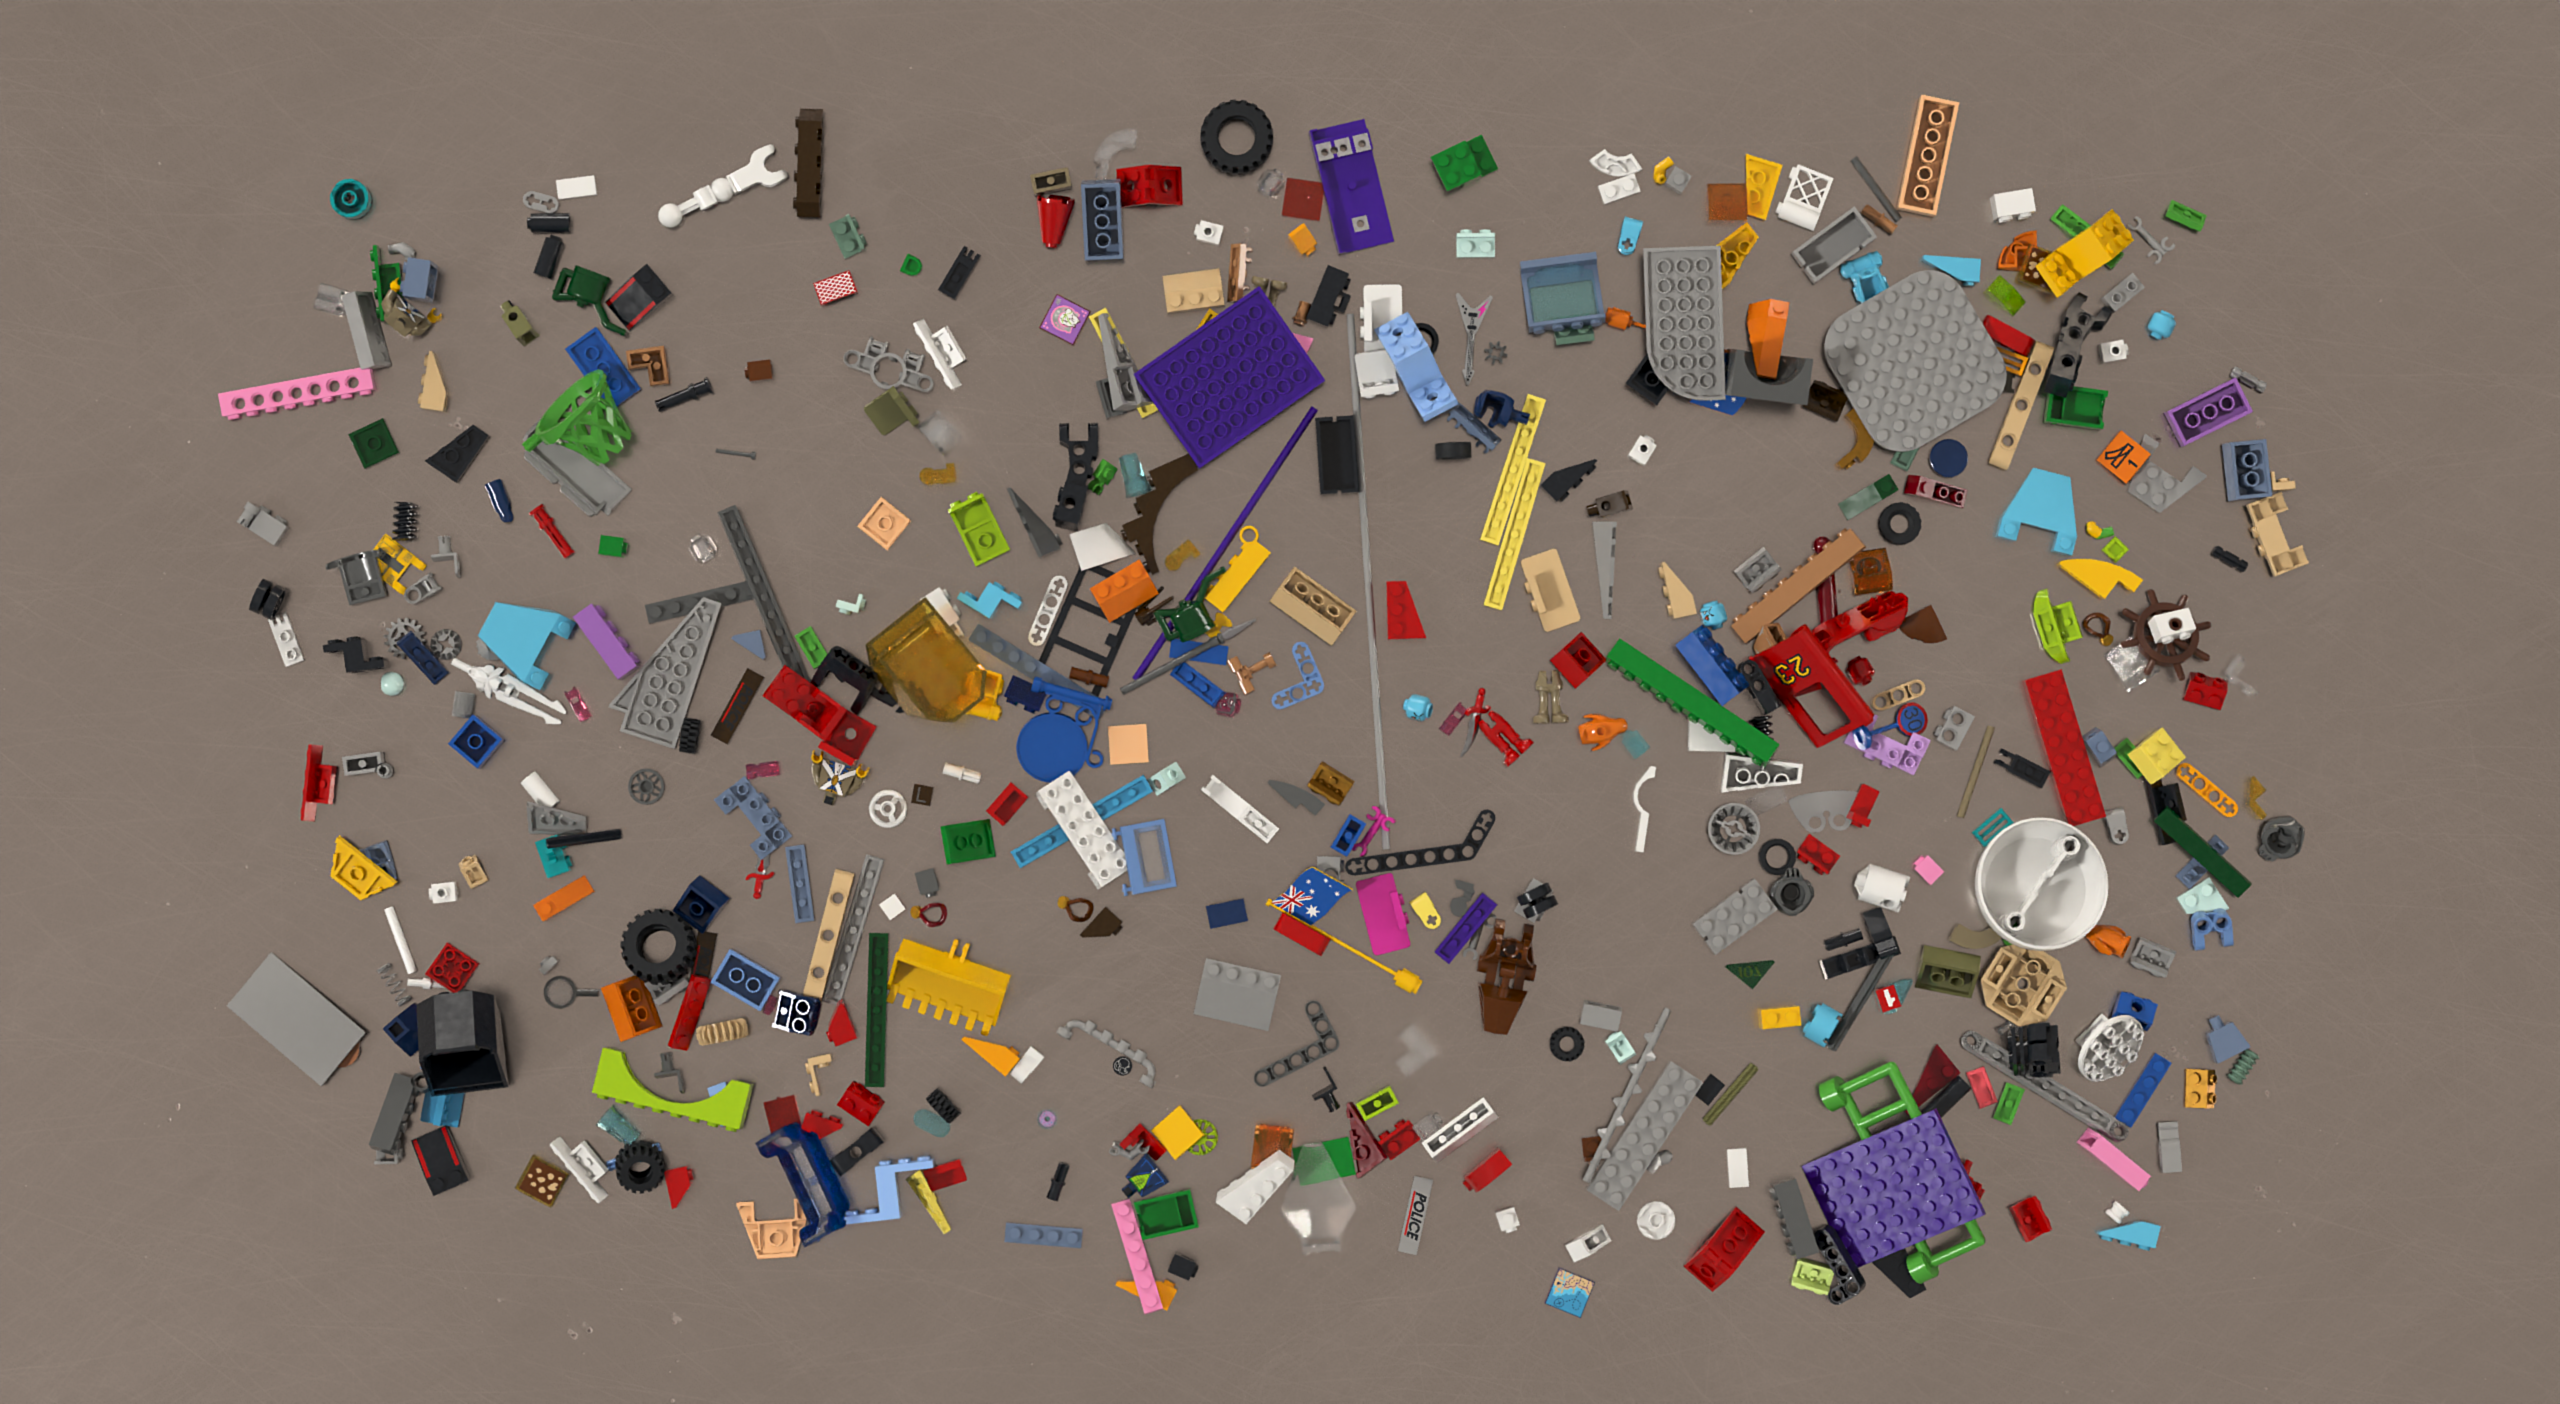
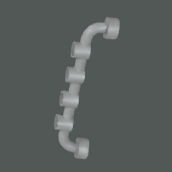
M1071 1020L1064 1027L1060 1026L1056 1033L1070 1040L1073 1035L1070 1032L1071 1029L1077 1027L1128 1056L1135 1062L1145 1066L1148 1074L1147 1076L1142 1075L1139 1081L1150 1088L1154 1087L1156 1083L1153 1080L1156 1074L1155 1067L1151 1061L1146 1059L1147 1054L1139 1049L1136 1052L1129 1049L1131 1046L1124 1040H1120V1042L1115 1041L1112 1033L1106 1030L1103 1033L1096 1030L1097 1025L1089 1020L1086 1023L1080 1020Z

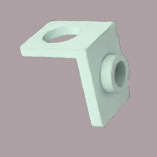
M1174 762L1147 779V781L1158 796L1185 779L1186 776L1177 762ZM1155 779L1161 783V789L1155 785Z

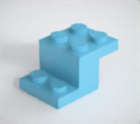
M989 582L977 602L975 601L977 597L967 591L965 594L960 592L957 597L959 601L989 619H992L1003 600L1018 610L1023 605L1020 601V596L1012 591L1010 594L1004 591L1005 587L997 582L993 584Z

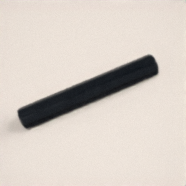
M620 829L551 837L546 839V846L549 849L619 840L621 838Z

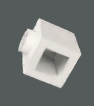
M1201 220L1200 225L1196 224L1194 235L1197 236L1196 240L1219 246L1223 226Z
M2123 340L2098 345L2101 364L2125 360L2126 355H2129L2127 343L2124 344Z
M1640 435L1628 457L1644 466L1657 446L1654 444L1655 440L1647 435L1644 437Z
M457 882L431 884L429 899L433 900V903L458 901Z
M1514 1206L1495 1211L1501 1231L1505 1230L1506 1233L1517 1230L1516 1226L1520 1224Z

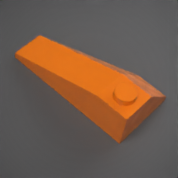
M1768 299L1749 304L1746 325L1749 331V340L1758 377L1776 380L1790 302Z

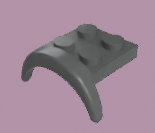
M379 550L356 553L325 565L327 570L339 567L349 605L387 596L377 557L381 556Z

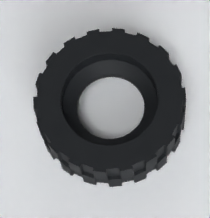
M1899 502L1889 505L1880 514L1878 521L1882 537L1895 545H1904L1913 541L1921 530L1922 521L1919 516L1920 514L1916 511L1915 507L1910 506L1908 503ZM1897 514L1905 515L1909 520V528L1904 533H1896L1891 528V519Z

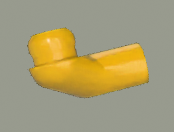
M1669 156L1654 167L1653 178L1656 183L1663 184L1666 182V169L1674 164Z

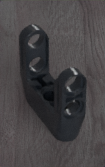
M835 646L831 648L823 659L810 683L817 687L830 671L860 691L850 708L854 714L858 715L877 685L878 674L845 649Z
M1753 660L1741 662L1737 670L1739 673H1742L1749 685L1747 690L1762 714L1767 715L1779 708L1781 704L1758 664ZM1746 664L1751 667L1750 674H1747L1744 671V666ZM1755 681H1758L1761 684V689L1759 691L1756 690L1754 687Z

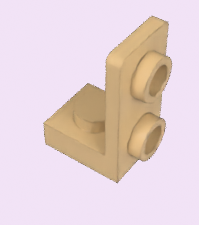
M831 1053L808 1058V1063H805L807 1074H811L812 1082H809L810 1089L816 1096H820L821 1092L814 1065H818V1068L829 1066V1062L833 1061Z

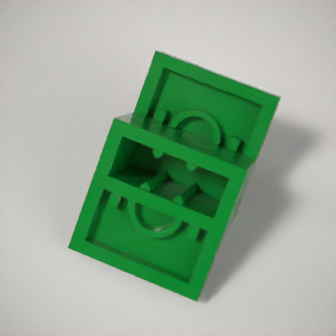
M1482 135L1467 142L1462 141L1430 157L1447 192L1461 185L1465 186L1498 170Z

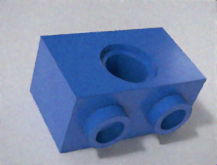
M1349 814L1331 848L1347 857L1366 823Z
M2121 991L2116 999L2111 1018L2120 1015H2130L2140 1022L2144 1031H2148L2153 1024L2158 1004L2153 1003L2149 999L2136 997L2130 992ZM2132 1007L2136 1008L2138 1012L2133 1011Z

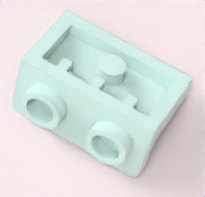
M1488 229L1480 230V233H1472V230H1460V233L1456 234L1457 258H1495V233H1491V230Z

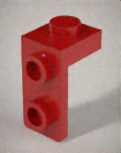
M1866 784L1861 785L1846 817L1852 820V825L1858 828H1862V826L1869 827L1871 820L1868 819V816L1879 795L1878 790Z

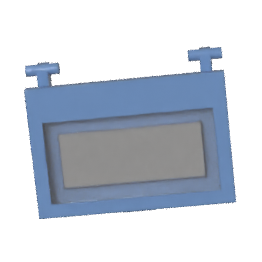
M1164 819L1120 827L1118 832H1116V828L1112 829L1111 834L1114 840H1118V835L1122 837L1131 886L1127 888L1126 884L1122 885L1124 896L1128 895L1127 891H1131L1132 895L1177 886Z

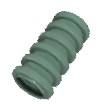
M2249 1049L2244 1050L2245 1053L2241 1054V1059L2237 1060L2238 1064H2235V1068L2231 1069L2232 1073L2227 1075L2229 1079L2239 1085L2243 1084L2242 1080L2246 1079V1074L2249 1075L2250 1072L2248 1071L2253 1069L2252 1065H2255L2256 1059H2259L2258 1055Z

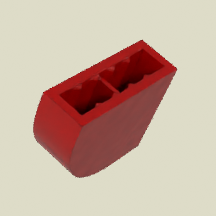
M1497 1147L1463 1176L1465 1179L1463 1184L1469 1191L1474 1190L1478 1192L1507 1170L1512 1163Z

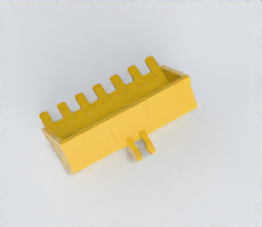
M903 938L900 948L896 952L888 980L887 990L890 991L887 1002L893 1004L897 993L905 995L902 1007L909 1009L912 999H917L921 1001L918 1013L925 1014L928 1004L937 1006L934 1014L935 1019L940 1020L944 1009L952 1012L950 1024L957 1025L959 1016L963 1015L968 1017L965 1029L972 1031L977 1020L984 1023L981 1034L988 1036L991 1025L995 1026L1011 975L965 959L970 946L968 943L964 945L961 957L954 955L959 944L957 939H954L950 953Z

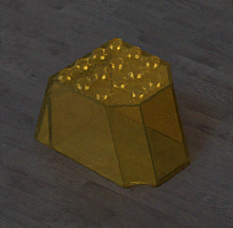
M926 597L865 645L869 666L877 672L880 683L909 716L925 720L955 723L984 699L987 671Z

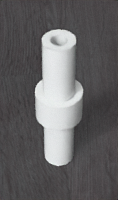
M423 977V979L408 978L407 986L423 987V989H430L431 987L444 988L434 980H431V978Z

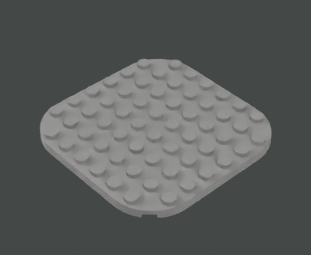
M1924 270L1916 272L1854 307L1833 322L1825 338L1824 354L1826 361L1870 437L1878 445L1892 451L1908 452L1915 450L1982 412L1997 401L2006 384L2007 373L2004 360L1966 294L1952 277L1939 271Z

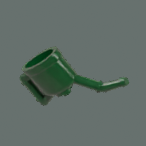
M575 265L574 271L563 268L559 273L560 276L553 290L552 299L555 301L574 300L577 301V306L584 308V305L589 306L593 304L601 320V325L608 330L625 336L627 331L610 322L601 304L610 278ZM567 277H570L571 281L567 293H561Z
M1224 566L1204 577L1195 601L1191 602V600L1186 601L1183 599L1178 602L1179 605L1176 608L1161 609L1154 612L1155 620L1158 621L1164 637L1168 641L1179 637L1181 642H1186L1204 634L1215 626L1203 601L1210 582L1226 572ZM1170 616L1175 631L1171 632L1164 617Z

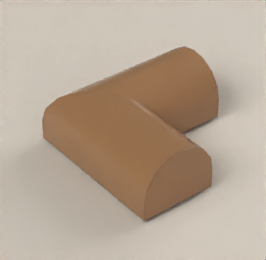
M664 346L626 351L628 370L648 368L651 387L669 384Z

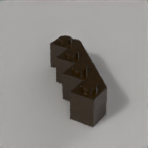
M800 109L799 116L795 118V127L798 128V143H795V155H798L797 170H794V182H797V197L793 198V209H797V217H820L823 109Z

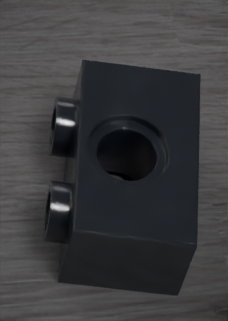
M1175 1252L1168 1272L1189 1281L1190 1277H1195L1199 1266L1196 1265L1197 1260Z

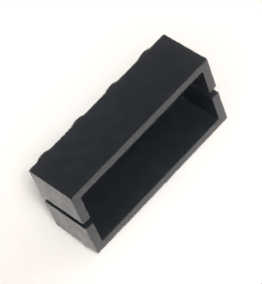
M1354 415L1336 416V422H1333V417L1315 418L1320 496L1337 495L1338 491H1341V494L1359 493Z

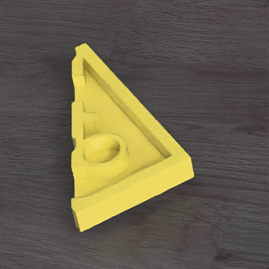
M920 1170L912 1174L906 1181L942 1233L946 1234L951 1229L936 1201L935 1194L930 1190Z

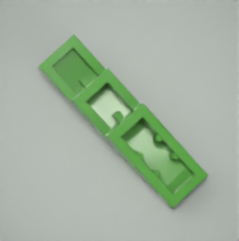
M2063 204L2051 217V220L2071 238L2091 226ZM2120 252L2105 265L2113 269L2124 256V253Z

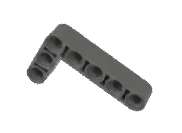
M1311 1000L1307 1002L1305 1012L1319 1039L1256 1071L1254 1074L1256 1085L1260 1087L1267 1086L1338 1049L1339 1039L1322 1005L1318 1001ZM1312 1003L1319 1006V1011L1316 1014H1311L1308 1011V1006ZM1319 1021L1327 1022L1328 1028L1325 1031L1317 1029ZM1328 1038H1334L1337 1042L1336 1046L1332 1049L1325 1045ZM1315 1046L1319 1049L1317 1057H1311L1308 1054L1310 1047ZM1294 1055H1299L1302 1058V1063L1299 1066H1294L1291 1063V1058ZM1277 1064H1282L1285 1067V1071L1281 1075L1274 1072V1067ZM1259 1073H1266L1268 1076L1267 1082L1259 1083L1257 1075Z

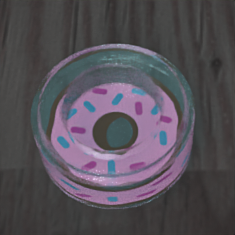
M1045 1109L1038 1115V1123L1042 1128L1050 1129L1057 1122V1116L1052 1110Z

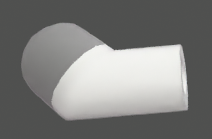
M1669 1150L1658 1153L1647 1170L1654 1174L1659 1166L1672 1161V1153Z

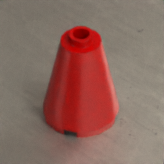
M1044 194L1037 195L1042 242L1046 243V247L1056 248L1057 244L1062 243L1075 204L1074 198L1070 199V197L1061 195H1050L1048 198H1044Z

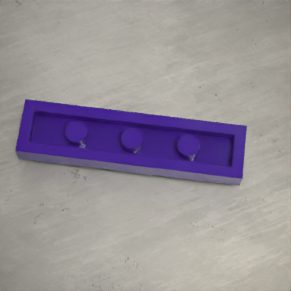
M1482 893L1435 950V953L1450 964L1498 904L1485 893Z

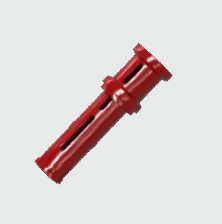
M541 504L533 509L529 515L533 516L537 521L539 529H544L565 559L574 553V550H572L553 524V517H549L543 508L544 505Z

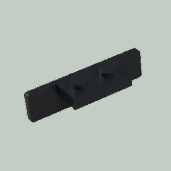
M2145 778L2154 810V817L2156 818L2168 806L2183 821H2186L2187 818L2178 783L2163 786L2160 779L2151 785ZM2157 825L2162 845L2176 842Z

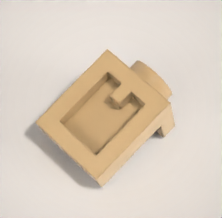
M2270 472L2272 492L2295 489V481H2289V478H2281L2276 483L2275 472Z
M476 855L467 856L459 863L460 871L471 889L488 881Z

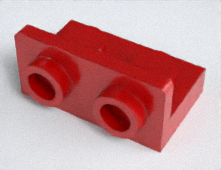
M1811 834L1807 835L1796 851L1799 855L1797 858L1805 864L1810 862L1814 865L1813 870L1820 875L1824 873L1828 875L1840 858V855Z
M1402 1119L1394 1125L1396 1129L1391 1132L1387 1130L1378 1136L1380 1138L1378 1144L1390 1160L1422 1139L1409 1119L1407 1121Z

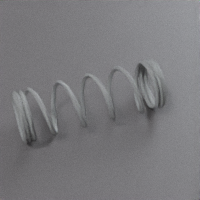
M388 963L383 967L379 968L376 972H378V974L384 972L381 976V979L393 976L391 979L387 981L385 986H390L398 983L390 991V993L393 994L402 991L395 998V1001H399L397 1003L398 1006H401L404 1003L408 1002L411 998L409 995L396 1000L405 991V988L392 992L401 983V981H397L395 983L387 985L388 982L396 976V974H391L389 976L383 977V975L391 969L390 963Z

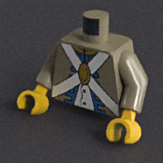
M398 277L390 283L391 289L388 290L381 303L384 311V320L404 337L408 334L420 336L432 325L431 323L437 322L442 314L435 316L433 312L436 308H433L428 313L427 318H425V316L396 293L400 290V286L397 283Z
M813 750L811 756L812 775L818 789L826 791L823 803L834 806L837 795L841 797L852 795L861 787L865 776L870 770L869 767L866 771H863L861 769L862 764H860L855 769L823 758V751H821L820 756H816L815 750Z

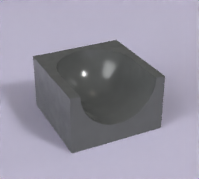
M1727 349L1725 395L1807 405L1813 359L1780 355L1777 377L1774 380L1756 375L1753 352Z

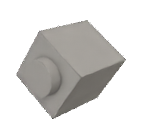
M1675 166L1664 185L1681 195L1692 176Z

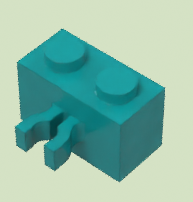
M547 838L535 842L547 878L571 871L570 867L573 864L570 856L565 854L564 848H567L566 846L548 849L546 846Z

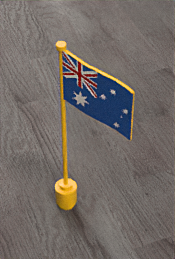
M1312 866L1300 874L1284 893L1273 901L1270 898L1265 904L1268 907L1270 905L1391 973L1395 976L1393 978L1396 981L1395 985L1409 993H1417L1423 982L1419 979L1418 975L1405 968L1402 971L1398 970L1395 972L1312 925L1326 915L1342 896L1353 890L1349 886Z

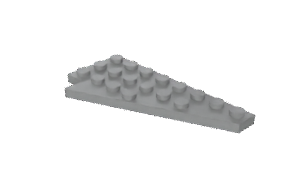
M703 597L609 704V708L625 713L620 728L621 732L666 747L676 748L683 721L686 717L722 605L721 602Z

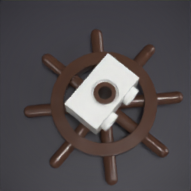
M2149 589L2147 595L2151 606L2147 607L2140 615L2127 608L2122 610V614L2135 621L2133 631L2134 639L2122 641L2121 647L2123 649L2137 647L2143 657L2148 660L2143 671L2145 675H2150L2155 665L2174 667L2178 680L2183 681L2185 674L2181 664L2186 662L2192 655L2204 661L2210 660V655L2198 649L2197 646L2199 643V631L2211 628V622L2206 621L2196 624L2189 608L2184 609L2189 599L2187 595H2182L2177 605L2167 602L2158 603L2154 590ZM2155 614L2150 621L2147 620L2148 617ZM2144 627L2151 630L2152 634L2145 636ZM2155 642L2157 645L2153 650L2148 643ZM2174 644L2184 649L2185 652L2177 655ZM2165 646L2167 647L2169 656L2161 655V652Z

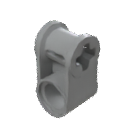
M431 572L407 588L404 597L408 603L417 605L438 593L442 587L437 585ZM411 591L418 592L419 597L417 600L411 601L409 599Z
M2123 807L2105 810L2106 817H2104L2110 841L2115 845L2125 843L2129 838ZM2117 831H2119L2120 834L2123 833L2121 841L2119 840V838H2115V835L2118 833Z

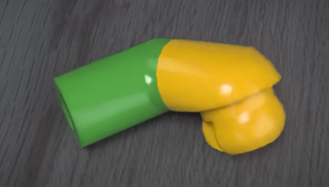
M2094 521L2086 524L2087 533L2095 539L2114 535L2112 526L2101 529Z

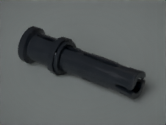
M705 377L703 381L689 384L688 388L655 400L658 411L661 412L692 398L697 400L699 396L707 393L712 394L714 391L708 377Z

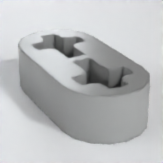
M529 191L523 196V203L530 209L544 213H556L559 209V201L553 196L535 191ZM535 195L534 198L540 200V203L533 202L532 205H529L530 202L527 201V198ZM550 200H553L555 208H551V210H548L546 205H542L543 202L549 203Z

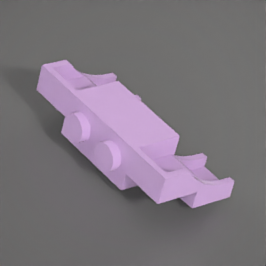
M1874 715L1873 722L1866 726L1869 731H1873L1872 729L1878 718L1877 715ZM1850 731L1843 743L1864 752V757L1872 761L1875 758L1881 760V765L1892 769V766L1914 775L1931 740L1913 732L1907 745H1903L1879 733L1871 736L1872 744L1870 748L1861 750L1856 745L1852 731Z

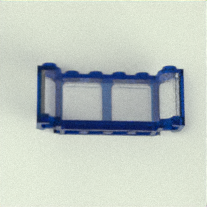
M794 1122L755 1143L763 1157L771 1158L777 1155L809 1223V1225L801 1228L799 1231V1237L804 1248L845 1227V1213L849 1210L850 1203L818 1134L813 1131L808 1133L801 1129L799 1123Z

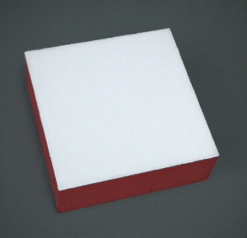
M893 894L879 904L889 920H892L906 910L896 894Z

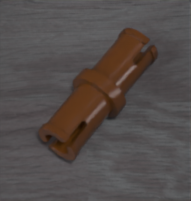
M1071 667L1069 674L1070 679L1083 681L1087 685L1089 683L1104 688H1106L1109 676L1094 673L1090 669L1086 671Z

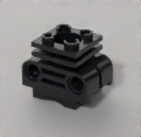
M2050 1023L2027 1025V1037L2023 1036V1027H2019V1037H2016L2015 1027L2011 1028V1034H2008L2009 1051H2012L2009 1052L2010 1070H2014V1076H2018V1066H2021L2022 1076L2026 1075V1065H2029L2031 1077H2053V1074L2061 1073L2058 1051V1025H2050Z

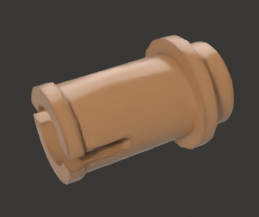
M1304 301L1299 302L1296 315L1292 318L1294 324L1304 326L1307 323L1306 317L1311 304Z

